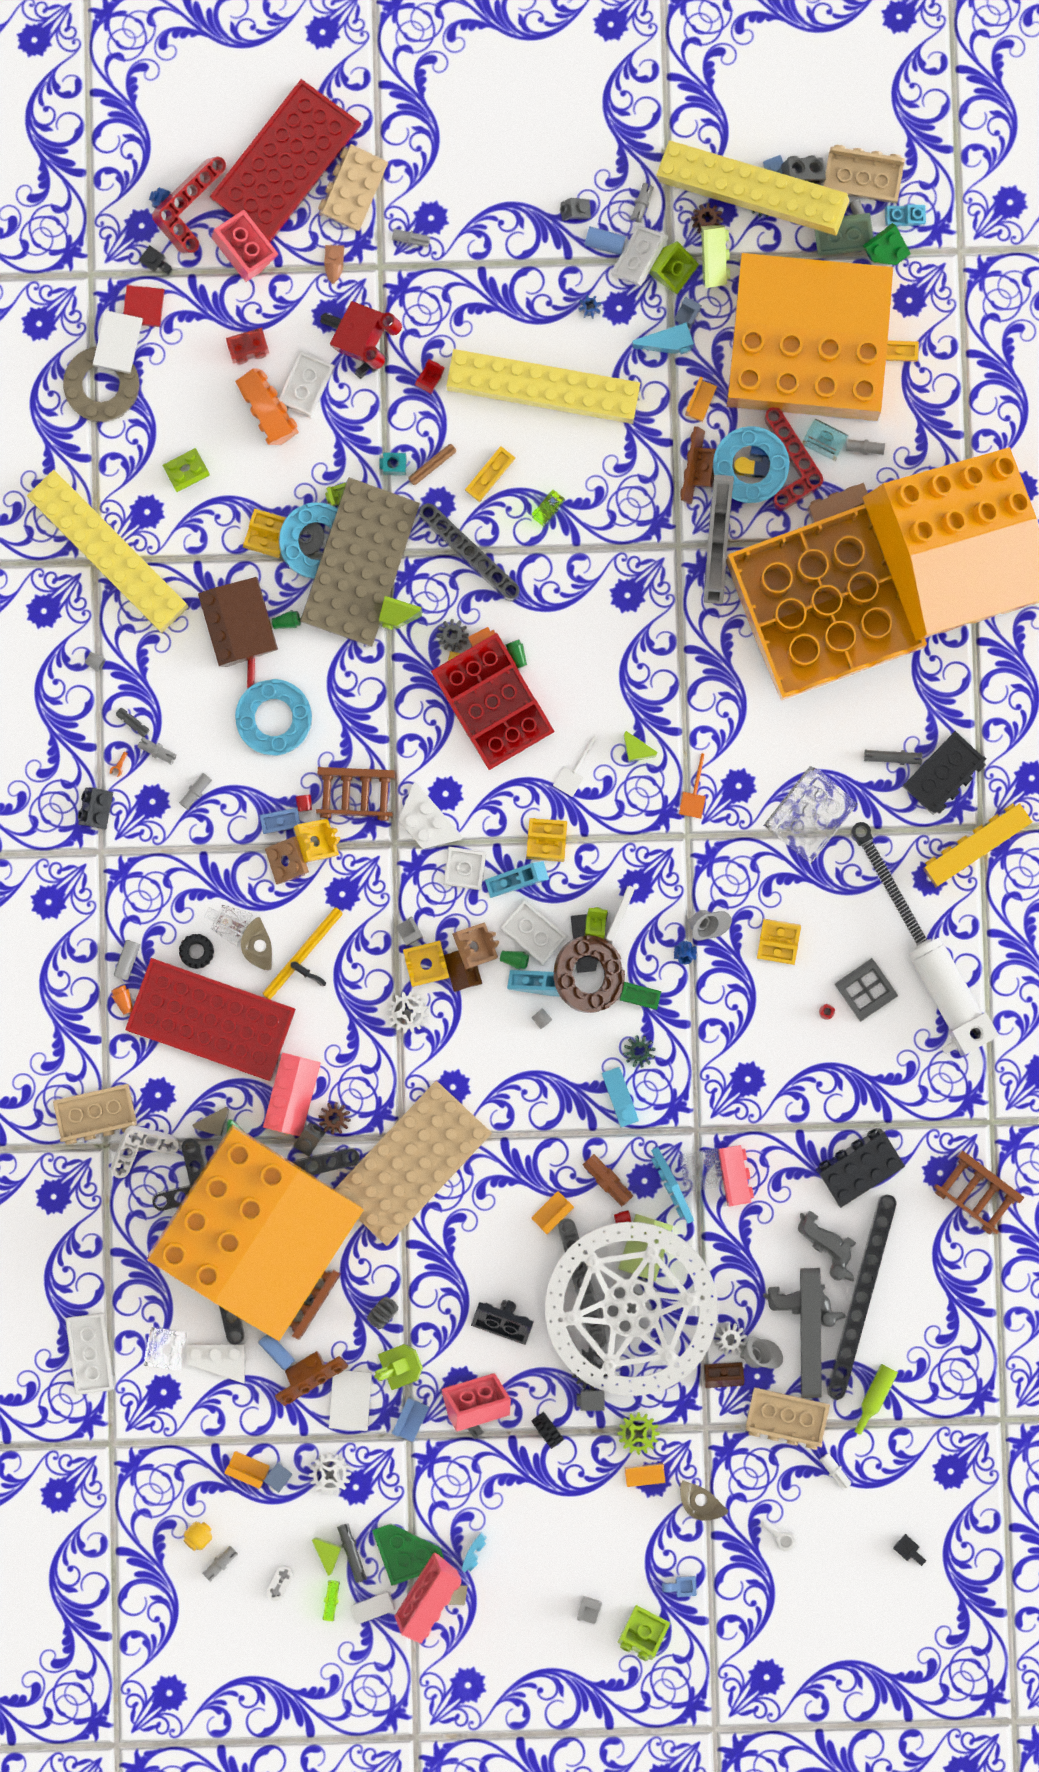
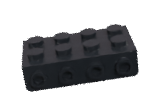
M954 731L902 787L932 815L936 812L940 814L947 807L945 802L949 798L953 800L960 793L959 787L962 784L966 787L973 779L971 775L975 771L979 773L986 766L984 761L987 758L982 756L961 735Z
M875 1128L869 1131L863 1139H857L852 1142L851 1146L846 1150L838 1151L835 1157L822 1161L818 1165L819 1167L816 1168V1171L821 1176L838 1206L842 1208L904 1168L905 1165L885 1132L881 1128Z

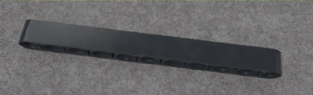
M187 1139L182 1144V1153L190 1185L195 1183L205 1167L200 1144L195 1139ZM189 1142H194L196 1145V1150L193 1153H189L186 1150V1145ZM193 1161H198L201 1165L197 1172L192 1171L190 1168ZM219 1306L227 1341L232 1345L240 1344L245 1338L241 1318L236 1316L234 1322L227 1321L226 1315L229 1311ZM232 1331L240 1332L241 1338L239 1341L231 1339Z
M344 1148L291 1162L309 1174L316 1175L354 1166L359 1161V1154L353 1148ZM347 1152H354L355 1159L353 1161L347 1162L345 1160ZM334 1156L336 1158L334 1166H327L326 1160L328 1157ZM312 1160L318 1164L314 1171H310L307 1168V1164ZM193 1184L156 1193L152 1198L154 1208L164 1211L179 1207L182 1202L175 1200V1194L183 1192L186 1197ZM157 1197H165L166 1204L164 1206H157L155 1203Z
M882 1195L876 1205L827 1386V1393L834 1400L842 1399L847 1390L897 1202L892 1195ZM884 1198H890L892 1201V1206L888 1209L882 1205ZM881 1216L887 1220L885 1227H879L877 1224V1220ZM875 1235H879L882 1238V1243L879 1246H875L872 1243V1238ZM869 1254H875L877 1257V1261L873 1265L867 1262ZM866 1272L872 1276L871 1282L867 1284L862 1281V1275ZM861 1291H864L867 1295L864 1302L857 1300V1294ZM855 1310H859L862 1314L861 1319L858 1321L852 1319V1312ZM849 1329H855L857 1333L856 1337L852 1340H849L846 1336ZM844 1348L851 1349V1356L849 1358L842 1357L841 1352ZM845 1367L846 1375L838 1377L836 1374L837 1368ZM835 1385L841 1387V1393L838 1396H833L831 1393V1389Z

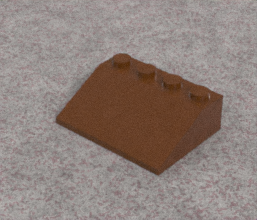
M257 577L198 593L218 666L230 667L278 650Z

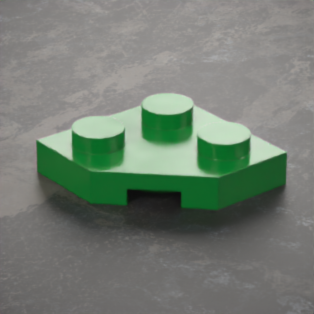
M893 223L863 245L869 259L874 263L897 265L911 254L897 226Z

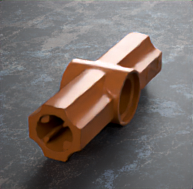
M595 1154L582 1164L596 1179L595 1181L606 1193H609L621 1207L633 1197L626 1186L620 1182V1178L610 1168H607Z

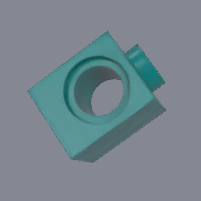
M383 452V458L379 459V469H383V475L406 476V453ZM396 460L398 465L395 468L388 467V462Z

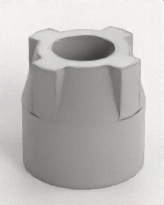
M90 652L85 663L90 668L99 672L106 659Z
M543 1008L531 1017L540 1029L552 1021V1018Z

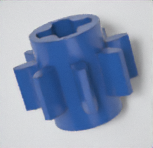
M157 188V191H151L149 200L152 202V207L156 209L171 192L164 188Z
M586 295L584 301H579L583 307L578 308V311L584 312V318L591 316L594 319L595 313H601L597 307H600L602 303L596 302V296L589 298ZM593 304V308L587 310V306Z
M681 941L678 946H674V959H678L680 964L687 965L692 960H696L697 947H692L691 942Z

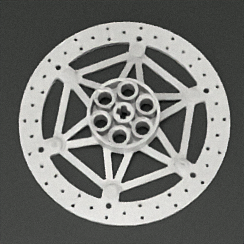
M620 1222L593 1230L577 1240L564 1253L549 1280L545 1298V1318L548 1333L557 1354L576 1376L589 1385L605 1392L624 1396H639L656 1393L677 1384L688 1376L702 1361L715 1334L718 1319V1300L715 1284L705 1262L685 1240L673 1232L656 1225L642 1222ZM620 1241L648 1243L646 1251L599 1258L595 1253V1250ZM661 1249L671 1253L686 1268L696 1287L695 1292L689 1293L660 1258L659 1253ZM643 1258V1261L632 1276L625 1279L604 1265V1263ZM584 1261L588 1269L572 1311L564 1312V1298L568 1283L576 1268ZM649 1262L647 1282L637 1277ZM655 1263L665 1272L681 1292V1295L658 1292L653 1286ZM600 1270L615 1279L617 1283L608 1288ZM592 1273H595L605 1298L583 1310H579ZM636 1284H641L644 1287L643 1294L635 1293L634 1286ZM617 1287L625 1290L624 1297L616 1296L615 1289ZM703 1295V1296L705 1297V1299H704V1300L700 1299V1296ZM661 1298L679 1300L680 1302L662 1309ZM649 1299L655 1300L657 1307L653 1310L649 1309L646 1305ZM628 1303H635L637 1305L635 1308L636 1312L628 1310ZM609 1306H616L618 1314L611 1315L608 1312ZM691 1306H699V1320L695 1335L686 1351L681 1356H678L674 1350ZM602 1307L604 1318L583 1317V1315ZM683 1307L682 1315L669 1345L660 1326L659 1318ZM644 1317L649 1319V1327H642L639 1323L640 1319ZM624 1320L628 1321L631 1325V1328L627 1331L623 1330L620 1326ZM582 1323L605 1324L611 1328L608 1354L604 1353L583 1327ZM574 1325L604 1361L601 1369L589 1362L578 1351L569 1336L567 1326ZM653 1328L656 1329L663 1347L647 1336V1333ZM616 1334L625 1336L626 1340L614 1355ZM634 1337H640L659 1352L656 1355L624 1360L619 1359ZM664 1360L668 1367L661 1371L645 1376L627 1377L615 1374V1370L619 1366Z

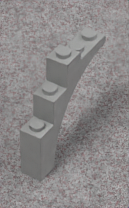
M714 475L707 542L704 603L723 604L734 476Z

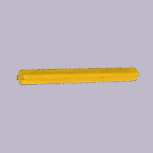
M335 907L263 991L262 994L267 999H271L295 971L291 968V962L296 961L301 964L343 915L342 911Z

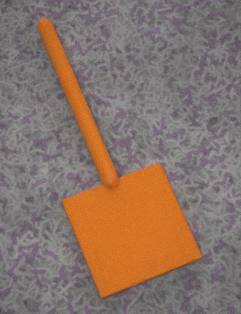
M701 753L693 794L683 792L679 811L680 815L702 818L706 796L697 795L704 753Z

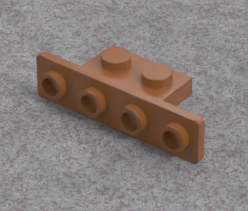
M694 426V430L691 433V446L687 453V468L684 470V484L680 491L681 500L687 504H692L695 486L712 488L714 481L713 459L716 449L702 448L705 431L698 426Z
M316 1351L285 1370L290 1386L277 1393L275 1398L283 1406H286L300 1396L309 1393L310 1390L318 1385L325 1383L336 1374H340L349 1366L340 1356L324 1364L321 1354Z

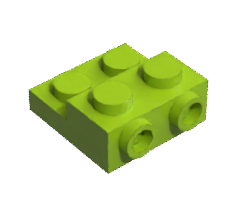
M635 1605L617 1643L621 1644L620 1648L626 1652L632 1650L638 1653L637 1657L641 1660L648 1661L649 1659L652 1661L670 1626V1622Z

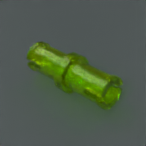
M328 1580L327 1593L323 1600L325 1606L322 1620L335 1621L336 1604H339V1599H337L339 1581Z

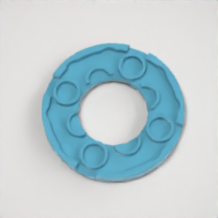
M755 426L742 427L729 433L719 443L713 459L714 475L734 476L733 499L744 503L762 502L774 496L786 482L789 473L788 452L783 442L771 431ZM747 446H757L763 449L770 460V470L767 476L762 481L754 484L739 480L734 474L732 467L733 458L736 453Z
M308 503L292 511L283 522L279 533V548L284 561L295 573L309 579H314L320 560L310 559L303 554L298 543L299 534L306 525L315 522L323 523L331 529L337 512L336 507L326 503Z
M280 679L265 680L252 685L241 696L236 707V726L242 740L251 749L264 755L278 756L295 750L304 742L311 728L312 711L306 696L292 683ZM270 699H278L285 702L292 712L290 728L279 736H269L262 733L255 722V714L258 707Z

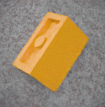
M700 376L686 409L685 416L703 422L717 386L703 381V377Z
M557 1191L531 1218L548 1234L574 1206Z
M235 1451L224 1474L260 1489L270 1466Z
M663 1463L624 1467L627 1487L665 1483Z

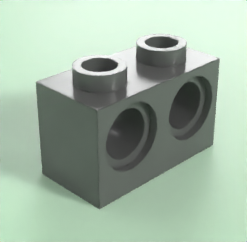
M811 155L805 158H798V156H790L781 165L782 174L818 185H821L826 180L823 157L816 158V156Z
M580 1389V1394H577V1406H581V1411H605L604 1390Z

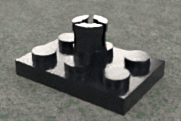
M503 1300L500 1309L493 1307L489 1303L479 1302L471 1326L526 1345L534 1321L525 1316L513 1314L517 1305L510 1300Z

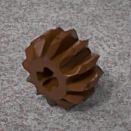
M710 203L706 204V208L700 204L699 210L694 209L693 213L695 215L691 216V221L694 222L692 224L693 228L699 227L697 230L698 234L701 233V226L720 225L719 223H723V218L720 217L722 211L715 212L717 209L716 205L711 209ZM706 216L709 217V222H708V223L705 222V217H706Z
M335 1102L334 1109H332L330 1103H327L328 1111L323 1107L321 1108V1111L326 1113L325 1116L318 1115V1118L325 1119L319 1125L327 1124L324 1128L325 1132L332 1127V1135L335 1134V1128H337L339 1134L342 1133L340 1126L348 1129L344 1121L351 1122L350 1118H345L346 1115L350 1114V1111L343 1113L342 1111L346 1106L342 1105L338 1109V1102ZM334 1113H337V1116H340V1120L336 1121L335 1124H332L330 1116H333Z

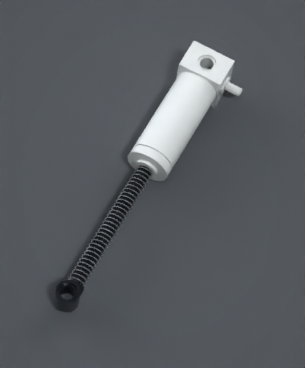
M865 822L856 823L851 829V838L858 846H862V849H864L863 852L866 853L867 859L873 865L874 871L877 872L876 875L882 881L883 888L889 894L891 901H893L892 904L895 905L894 907L897 908L896 910H898L900 917H902L901 920L906 924L905 926L909 930L908 933H911L910 936L915 940V951L908 955L950 1029L948 1034L952 1042L942 1047L944 1054L957 1049L960 1055L964 1056L999 1037L987 1013H982L952 957L945 945H943L944 943L939 937L932 941V939L925 937L924 930L919 926L920 924H918L916 917H914L915 914L910 910L909 904L905 901L906 898L901 894L900 888L896 885L897 882L892 878L893 875L891 876V872L887 869L888 866L885 865L884 859L882 860V856H880L876 849L877 847L872 842L874 838L871 834L870 826ZM857 828H863L866 835L864 837L857 836ZM971 1030H975L977 1032L976 1039L971 1038Z

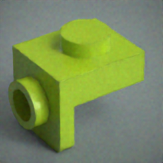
M346 482L333 487H326L327 492L325 496L327 502L331 503L332 506H339Z
M599 907L588 909L585 936H597L604 939L608 910Z

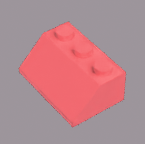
M242 210L213 231L212 240L245 282L261 273L278 256L277 251L245 210Z
M741 1145L717 1149L727 1206L751 1203V1198H754L752 1187H748L747 1180L751 1178L749 1168H745L744 1160H747L746 1150L742 1149Z
M495 1373L442 1389L448 1418L456 1432L510 1415L511 1399Z

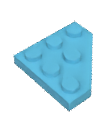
M658 1147L652 1149L654 1158L651 1160L656 1169L660 1168L658 1173L662 1181L666 1180L663 1184L668 1194L672 1193L670 1198L674 1206L678 1205L676 1211L680 1219L684 1217L687 1224L693 1222L694 1218L662 1153Z

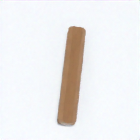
M452 444L447 445L408 477L411 484H418L454 455L456 448Z

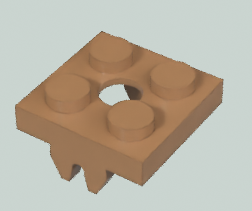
M296 836L265 848L276 885L298 879L309 873ZM283 855H286L289 859L288 866H284L281 862Z
M485 922L452 933L465 969L498 958L495 948L498 946L499 940H493L496 932H488ZM471 941H474L478 946L476 952H474V949H470Z

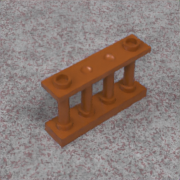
M318 767L317 775L324 780L322 809H316V814L320 815V818H331V815L377 817L379 821H389V818H393V812H387L388 784L391 780H395V770ZM333 777H340L341 781H343L341 810L330 809L331 780H333ZM352 778H360L362 782L360 811L349 810L350 781H352ZM371 779H379V782H381L380 812L368 811L369 782H371Z
M960 1150L956 1156L960 1159L958 1161L959 1164L942 1187L937 1184L933 1186L936 1189L935 1194L943 1200L945 1198L949 1199L983 1225L981 1229L989 1235L992 1233L998 1234L999 1231L994 1226L1011 1204L1015 1202L1020 1204L1025 1197L966 1152ZM970 1167L975 1171L973 1173L974 1177L956 1199L948 1193V1190L963 1170ZM985 1178L990 1182V1188L975 1208L970 1210L963 1203L980 1180L983 1181ZM1001 1190L1006 1194L1005 1200L991 1219L986 1222L978 1215L993 1195Z
M336 1270L323 1272L321 1278L325 1284L321 1289L314 1287L310 1293L315 1300L311 1305L303 1304L300 1308L304 1315L301 1322L293 1320L289 1325L294 1332L292 1335L294 1338L301 1340L341 1276V1273Z

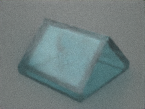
M815 418L802 444L836 461L849 435Z

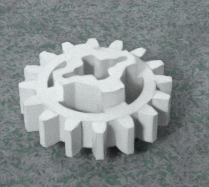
M402 992L401 998L395 995L396 1002L390 1001L393 1007L387 1008V1010L392 1012V1014L387 1017L388 1019L393 1018L392 1026L398 1025L396 1030L399 1031L403 1028L404 1033H406L407 1029H410L414 1033L415 1027L419 1030L421 1029L420 1023L426 1024L423 1018L429 1017V1014L424 1011L429 1008L422 1005L425 1003L424 999L418 1000L419 994L413 997L412 992L409 993V996ZM409 1000L417 1002L419 1006L414 1007L410 1005ZM402 1001L403 1006L400 1011L395 1012L397 1005ZM405 1004H407L410 1010H413L410 1017L411 1021H409L406 1015H403V1012L406 1011ZM421 1013L419 1020L414 1023L413 1019L416 1014ZM397 1019H405L407 1025L401 1024Z
M328 1453L327 1458L322 1454L320 1456L321 1461L315 1459L316 1466H310V1469L314 1471L309 1474V1477H314V1480L310 1483H316L315 1490L317 1491L321 1488L322 1495L326 1491H328L329 1496H332L333 1491L339 1494V1488L346 1489L344 1482L350 1483V1480L346 1478L351 1475V1472L346 1470L350 1465H344L345 1458L339 1460V1454H336L334 1458L331 1453ZM332 1461L335 1464L334 1466H327L324 1462ZM340 1468H342L343 1471L342 1480L338 1476V1471ZM318 1469L322 1472V1478L320 1479V1481L317 1477ZM326 1470H328L329 1472L333 1470V1476L335 1477V1479H333L332 1477H330L329 1479L326 1478ZM326 1483H333V1484H335L336 1486H335V1487H326L325 1484H326Z

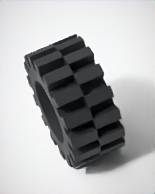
M191 934L181 941L179 956L182 962L190 968H204L213 960L214 946L207 937L201 934ZM194 944H200L204 949L203 956L198 959L192 958L189 954V949Z
M544 1411L531 1420L551 1449L564 1440Z

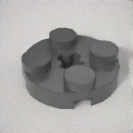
M317 522L306 525L299 534V547L305 556H310L320 551L324 543V531ZM303 532L311 535L307 541L300 539V535H303Z

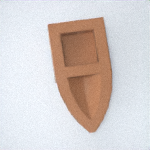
M325 245V272L332 284L337 282L343 271L344 246Z

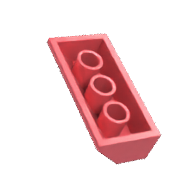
M282 1052L263 1128L295 1136L301 1135L304 1130L321 1062Z
M433 1553L395 1614L401 1635L419 1643H422L429 1636L431 1627L439 1620L443 1608L449 1604L453 1592L461 1584L458 1571L436 1553Z

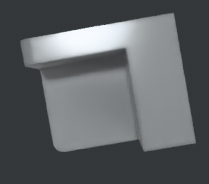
M412 916L396 926L406 946L423 938Z
M583 1596L577 1620L595 1624L601 1610L602 1601Z

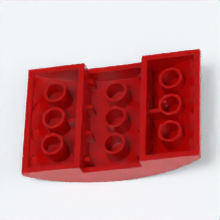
M498 633L493 634L431 671L451 709L488 770L493 769L555 732Z

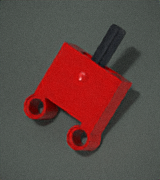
M354 301L350 302L342 319L327 313L320 317L322 324L337 329L329 344L339 353L367 363L373 369H380L385 363L384 355L375 348L383 331L385 330L388 334L394 336L402 330V323L392 313H382Z

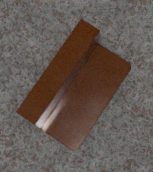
M458 950L444 955L454 992L483 984L478 966L465 969Z

